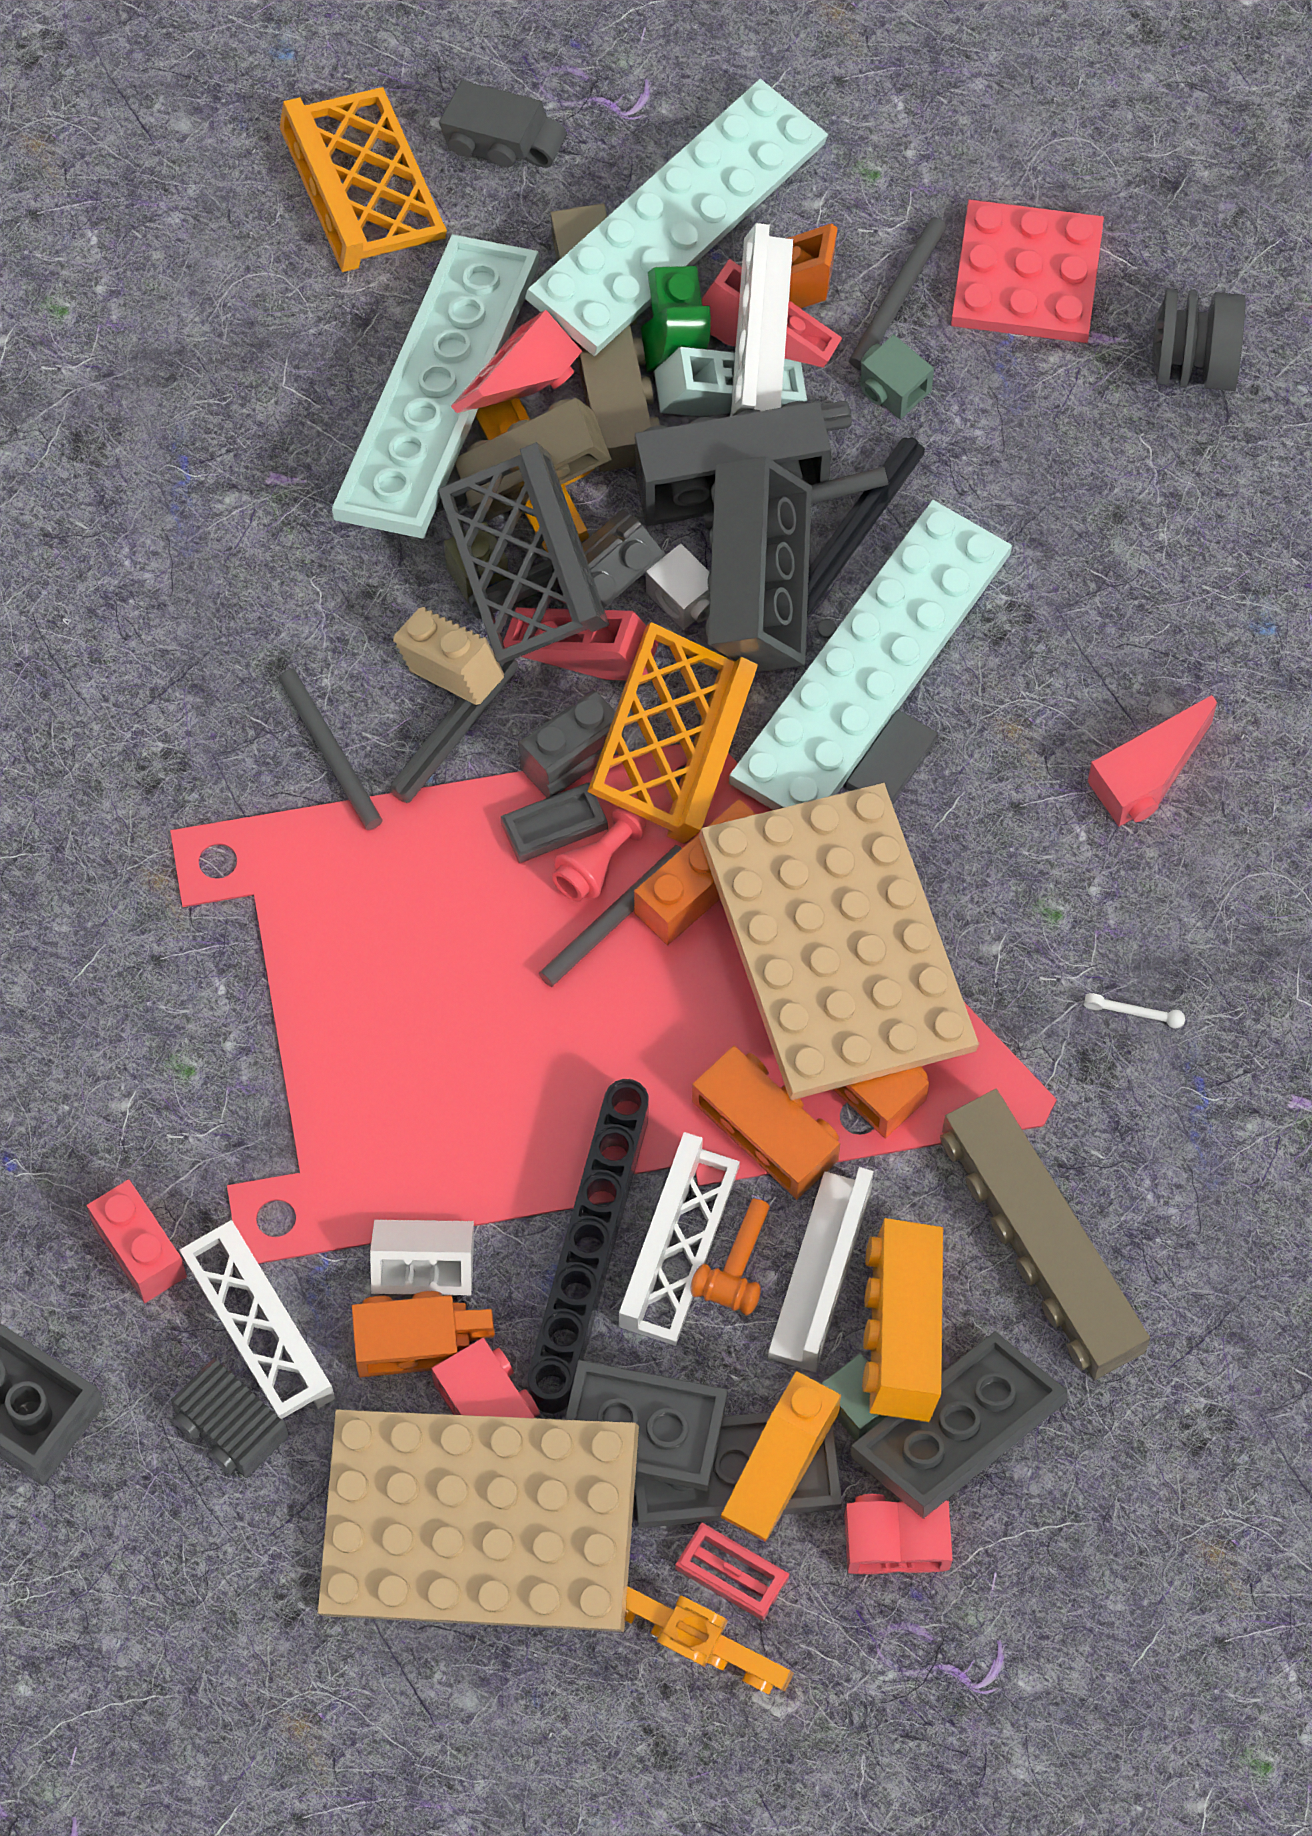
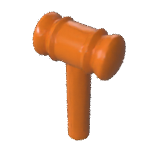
M760 1199L751 1200L723 1271H720L719 1268L712 1270L707 1264H702L697 1268L691 1282V1293L694 1297L703 1296L705 1301H712L731 1308L733 1311L739 1309L744 1315H750L755 1310L761 1294L760 1284L758 1282L749 1283L746 1278L741 1277L770 1206L768 1203Z

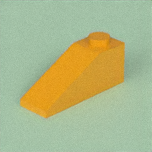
M798 1371L795 1372L774 1408L721 1514V1518L759 1539L767 1541L837 1418L840 1410L841 1394Z

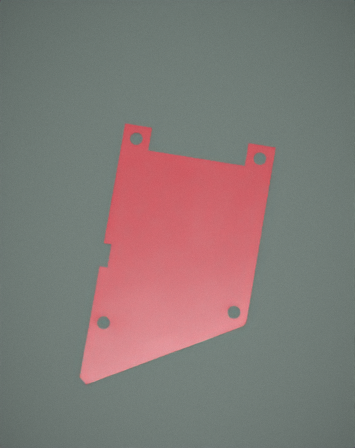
M681 744L661 748L672 772L686 766L688 759ZM651 752L633 759L643 783L662 777ZM729 753L727 754L702 828L710 825L738 799H741L755 814L772 811L769 807L729 784V775L738 764ZM622 763L609 768L604 784L621 792L633 788ZM595 768L560 793L588 782L591 783ZM523 771L423 787L409 803L402 802L392 793L370 796L371 801L383 820L378 827L372 830L365 829L349 800L170 830L182 907L252 895L255 898L300 1173L227 1185L232 1221L257 1263L261 1264L370 1245L374 1220L474 1221V1226L573 1209L605 1093L611 1084L621 1079H633L640 1082L645 1087L649 1096L648 1124L634 1174L671 1168L683 1133L686 1132L703 1138V1150L740 1161L735 1180L769 1175L692 1102V1084L733 1045L744 1055L747 1053L754 1054L766 1066L769 1072L767 1076L780 1088L785 1085L721 899L668 946L633 911L553 987L547 985L539 975L542 969L675 845L683 848L698 834L683 844L668 837V829L644 818L646 827L643 829V837L640 840H633L628 837L611 855L600 895L595 899L584 897L581 901L576 902L566 897L553 882L552 874L556 871L555 858L559 854L598 842L615 824L612 819V812L615 809L622 810L623 808L596 796L608 821L607 830L519 863L501 824V816L547 798ZM663 783L648 789L647 792L654 807L669 813L673 800L666 784ZM637 794L632 795V797L638 799ZM224 845L234 851L237 857V864L231 874L223 878H211L201 871L199 858L208 847ZM965 1002L964 1004L979 1042L976 1052L921 1066L928 1076L927 1100L886 1139L875 1128L871 1132L861 1135L847 1131L840 1121L841 1109L847 1102L833 1089L800 1098L804 1104L802 1109L815 1121L818 1118L825 1120L838 1134V1142L840 1143L838 1162L942 1144L940 1136L943 1134L945 1115L996 1088L1022 1130L1043 1127L1057 1099ZM622 1101L614 1109L622 1115H630L635 1113L639 1106L632 1101ZM610 1146L603 1150L601 1154L606 1159L616 1161L626 1156L627 1152L619 1146ZM699 1163L696 1170L698 1187L722 1183L726 1171ZM599 1191L590 1196L589 1201L594 1205L613 1202L615 1198L606 1191ZM283 1201L289 1204L295 1211V1224L287 1234L272 1237L264 1234L259 1229L256 1221L257 1214L260 1208L268 1202Z

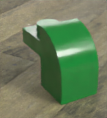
M697 266L654 267L648 272L653 318L641 326L646 372H654L679 347L708 348L711 326L710 306H702Z

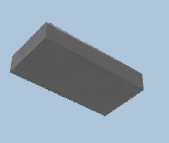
M897 710L848 779L846 789L853 791L885 783L893 804L936 743L938 732L904 712Z
M590 782L501 816V824L519 863L608 829V821L596 796L587 792Z

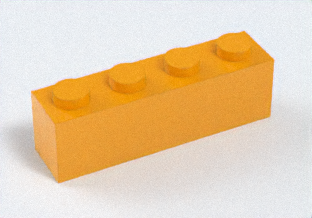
M884 1218L878 1236H870L866 1248L865 1264L866 1266L873 1267V1278L869 1277L867 1281L864 1305L866 1308H872V1319H868L865 1326L863 1347L866 1350H871V1362L867 1361L865 1365L862 1390L863 1392L870 1393L869 1413L929 1422L941 1396L943 1227Z

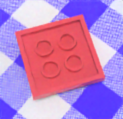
M968 200L951 326L1088 343L1104 216Z

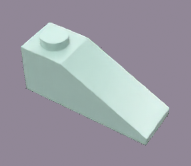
M679 347L654 370L660 413L700 417L731 413L735 352ZM784 358L781 407L794 401L807 402L801 362Z

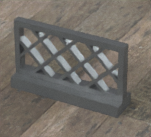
M537 442L519 449L521 455L438 489L496 661L499 664L506 663L588 629L594 632L609 626L551 455ZM520 470L525 484L517 501L515 502L497 494L496 492L503 477ZM490 482L487 489L481 487L482 485ZM470 490L484 495L473 520L459 514L454 500L455 496ZM528 498H530L533 509L525 506ZM493 499L513 507L502 532L482 524ZM522 512L536 517L540 526L531 545L511 537ZM462 522L470 525L467 533L464 530ZM479 530L499 538L488 563L475 558L471 550ZM543 541H545L548 552L540 549ZM508 542L528 550L517 575L497 567ZM537 555L551 560L554 567V572L546 588L526 580ZM477 565L485 568L482 576H480ZM493 573L514 581L503 606L488 600L486 588ZM558 584H560L563 595L555 592ZM523 585L543 594L532 619L512 610ZM552 598L567 604L572 619L571 622L556 628H551L541 623ZM492 608L500 611L496 620ZM508 616L529 624L522 641L505 648L500 633ZM537 629L545 631L544 633L535 636Z

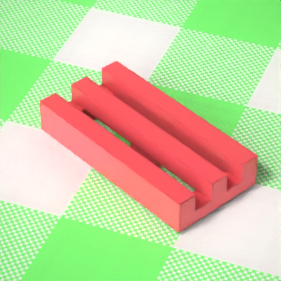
M702 1522L675 1564V1570L762 1621L768 1614L772 1603L774 1604L779 1596L781 1588L785 1586L789 1579V1573ZM705 1540L773 1580L769 1587L703 1549L700 1545ZM692 1558L698 1559L761 1596V1601L755 1600L691 1562Z

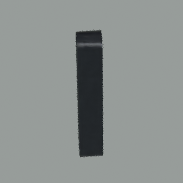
M633 1079L615 1081L608 1087L605 1093L528 1372L529 1394L532 1396L538 1409L544 1413L555 1414L568 1407L578 1360H584L647 1128L649 1096L645 1087ZM632 1101L639 1106V1109L633 1114L622 1115L614 1107L619 1102ZM610 1146H619L627 1152L626 1156L616 1161L606 1159L601 1153ZM606 1191L612 1194L615 1199L607 1206H596L589 1201V1198L596 1192ZM586 1237H594L602 1243L601 1248L592 1253L583 1252L576 1245L581 1239ZM573 1283H581L590 1289L589 1293L581 1299H571L563 1291ZM562 1329L570 1330L577 1336L576 1341L568 1346L556 1345L550 1338L556 1331ZM548 1376L558 1377L565 1383L560 1391L553 1394L545 1393L537 1386L543 1378Z

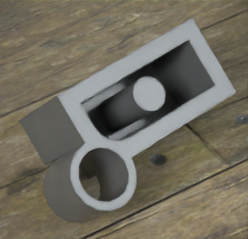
M463 80L458 85L439 121L449 150L463 157H470L472 155L491 160L495 164L506 168L513 166L516 159H526L538 167H550L567 137L565 128L554 119L547 117L541 100Z

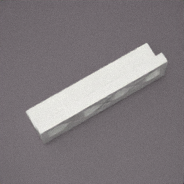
M756 223L744 238L730 416H736L738 413L748 409L765 411L781 408L793 239L769 236L770 225Z
M686 1132L683 1133L619 1311L620 1328L674 1346L677 1344L693 1299L691 1293L692 1278L697 1268L706 1262L740 1166V1161L703 1150V1138ZM699 1163L726 1171L720 1187L703 1195L700 1193L693 1179ZM690 1189L695 1198L685 1202ZM716 1199L712 1212H710L706 1203ZM700 1207L708 1222L706 1229L693 1237L685 1239L677 1224L679 1217L694 1208ZM673 1234H675L679 1243L669 1247ZM700 1243L696 1257H694L690 1248ZM683 1251L692 1267L688 1277L669 1285L661 1269L665 1259ZM657 1279H659L663 1288L653 1292ZM684 1288L680 1302H678L674 1293ZM667 1296L675 1311L670 1329L643 1321L648 1305Z
M859 1167L855 1180L824 1171L770 1345L768 1359L812 1372L817 1371L871 1194L874 1171Z
M232 1220L179 1250L279 1418H285L312 1401L319 1409L335 1399L329 1380ZM219 1244L228 1258L224 1275L203 1271L196 1256ZM233 1270H235L240 1279L232 1277ZM210 1282L221 1284L219 1294L216 1293ZM229 1286L245 1289L253 1300L249 1317L228 1312L225 1308L224 1302ZM258 1311L261 1313L264 1320L257 1319ZM235 1323L246 1325L243 1336ZM254 1327L273 1333L278 1342L274 1358L252 1353L249 1348V1342ZM283 1352L285 1353L289 1362L281 1360ZM259 1364L271 1367L268 1378ZM278 1369L297 1373L306 1389L282 1403L273 1388Z

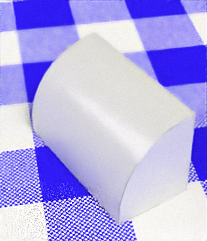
M374 1220L370 1249L371 1294H416L424 1291H437L442 1293V1295H471L474 1221Z

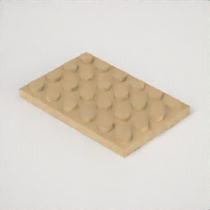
M885 783L701 828L699 838L790 1100L976 1052L979 1046L978 1039Z
M336 1410L318 1614L330 1617L624 1632L639 1426L636 1423Z

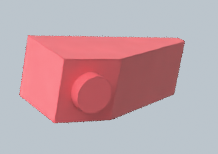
M729 259L706 290L701 300L702 306H710V335L715 336L726 345L736 347L742 267ZM789 301L784 358L824 368L842 337Z
M544 310L518 327L451 407L456 413L533 395L548 385L556 389L574 373L570 365L581 354L582 350L549 312Z
M516 607L515 612L532 619L537 608ZM547 608L541 623L551 628H556L571 622L572 619L568 609ZM605 610L609 626L594 632L588 629L520 657L604 680L627 681L646 625L634 611ZM512 617L503 641L505 648L520 643L529 624ZM537 629L535 636L542 634L545 631ZM654 640L651 649L653 658L659 644L656 640ZM646 667L644 668L642 676L648 674Z
M1212 695L1091 762L1088 784L1119 827L1132 819L1134 822L1143 821L1158 809L1161 800L1212 724L1217 701Z

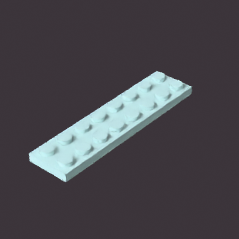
M759 79L527 290L525 299L540 312L547 310L572 339L595 357L652 304L648 272L652 268L693 266L825 144L828 134L762 79Z
M451 235L333 504L332 512L335 521L424 538L441 498L438 489L446 486L478 411V408L456 413L451 405L508 340L526 297L527 290L540 264L538 251Z
M932 500L729 775V784L772 810L836 795L1010 556L1012 545Z

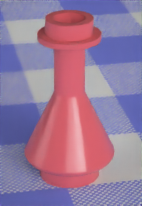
M615 809L612 812V819L615 824L598 842L557 855L554 861L556 871L552 874L556 887L566 897L576 902L581 901L584 897L588 899L597 898L601 892L611 855L628 837L633 840H640L643 837V829L646 827L643 817L625 809Z

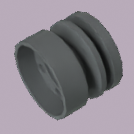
M1166 288L1164 300L1156 313L1152 359L1156 371V384L1168 385L1171 365L1180 366L1179 387H1187L1193 367H1200L1203 372L1205 389L1236 391L1244 333L1245 295L1215 292L1208 312H1199L1197 290H1189L1186 310H1177L1178 289Z

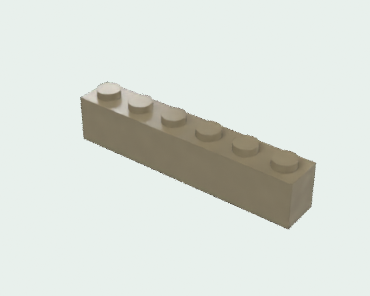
M604 203L550 212L551 236L556 261L558 262L607 218ZM637 319L631 322L595 357L573 339L582 350L581 354L577 357V363L586 406L595 413L611 457L610 461L599 466L600 472L634 467L635 433L644 432L649 427L660 425L658 417H649L647 405L653 404L654 401L649 376L641 378L639 365L645 364L643 343L641 337L633 338L630 327L637 325Z
M997 1088L945 1115L943 1134L940 1136L944 1150L953 1162L960 1160L968 1173L965 1181L972 1196L978 1203L985 1201L993 1214L990 1221L997 1237L1003 1244L1010 1242L1019 1258L1016 1259V1265L1022 1278L1029 1286L1035 1284L1045 1299L1041 1302L1047 1319L1054 1328L1061 1326L1070 1340V1343L1067 1344V1349L1075 1365L1081 1371L1087 1368L1095 1381L1145 1354L1151 1339Z

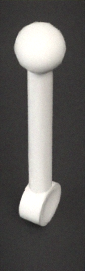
M1094 993L1085 995L1084 1006L1091 1010L1107 1009L1164 1021L1173 1029L1180 1028L1185 1023V1015L1178 1009L1168 1013L1107 1000L1103 996Z

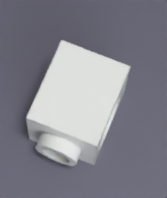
M680 543L646 571V593L683 630L694 621L702 622L709 617L710 592L707 582L710 572Z

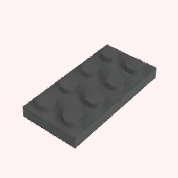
M994 1331L941 1373V1396L929 1422L887 1416L851 1445V1457L924 1519L1067 1402L1068 1390Z
M772 1412L723 1416L708 1491L635 1477L638 1528L724 1521L721 1518V1514ZM833 1425L781 1515L841 1510L842 1499Z

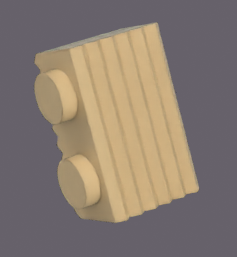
M425 607L418 608L394 635L393 642L397 643L396 647L400 649L399 653L403 655L402 659L406 661L405 665L409 666L410 672L475 705L481 704L504 678V672L496 661L486 637L481 638L479 634L474 635L472 630L467 631L466 627L461 628L459 624H453L452 620L447 621L445 617L440 618L439 614H433L432 610L427 611Z

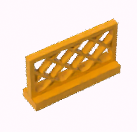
M383 87L308 105L303 104L301 97L283 101L279 128L342 272L358 269L360 260L446 238V227ZM377 104L381 118L376 125L355 114L358 108ZM329 116L342 123L334 135L318 128L314 119ZM348 126L371 135L364 148L342 138ZM377 138L396 147L397 154L393 161L371 151ZM335 148L357 157L351 170L332 162L330 157ZM364 161L386 170L380 184L357 174ZM393 174L412 183L413 190L409 197L386 187ZM351 184L373 194L366 207L348 199L346 193ZM380 197L402 207L396 220L373 210ZM410 210L426 217L431 227L416 230L402 222ZM367 220L390 230L386 238L367 242L362 231Z
M650 622L645 627L587 792L668 829L667 836L684 844L698 834L703 827L758 664L743 657H740L737 661L730 660ZM654 640L670 647L676 664L658 669L651 654ZM702 662L719 670L714 685L701 689L690 666ZM646 667L648 674L642 676L644 668ZM680 670L691 694L672 700L662 676ZM652 680L662 705L644 711L636 691L638 685ZM710 694V697H709V700H708V703H707L704 696ZM694 700L702 720L700 726L687 731L676 707ZM631 708L634 715L627 717ZM666 711L676 735L658 742L648 717ZM637 722L648 746L629 752L621 733L624 726ZM696 735L694 743L692 744L690 737ZM680 742L688 760L685 768L672 772L661 748ZM615 750H617L619 757L613 759ZM651 752L662 777L643 783L633 759ZM621 763L633 788L623 792L604 784L609 768ZM682 777L678 786L675 779ZM663 783L666 784L673 800L669 813L654 807L647 792L648 789ZM637 794L638 799L632 797V795Z

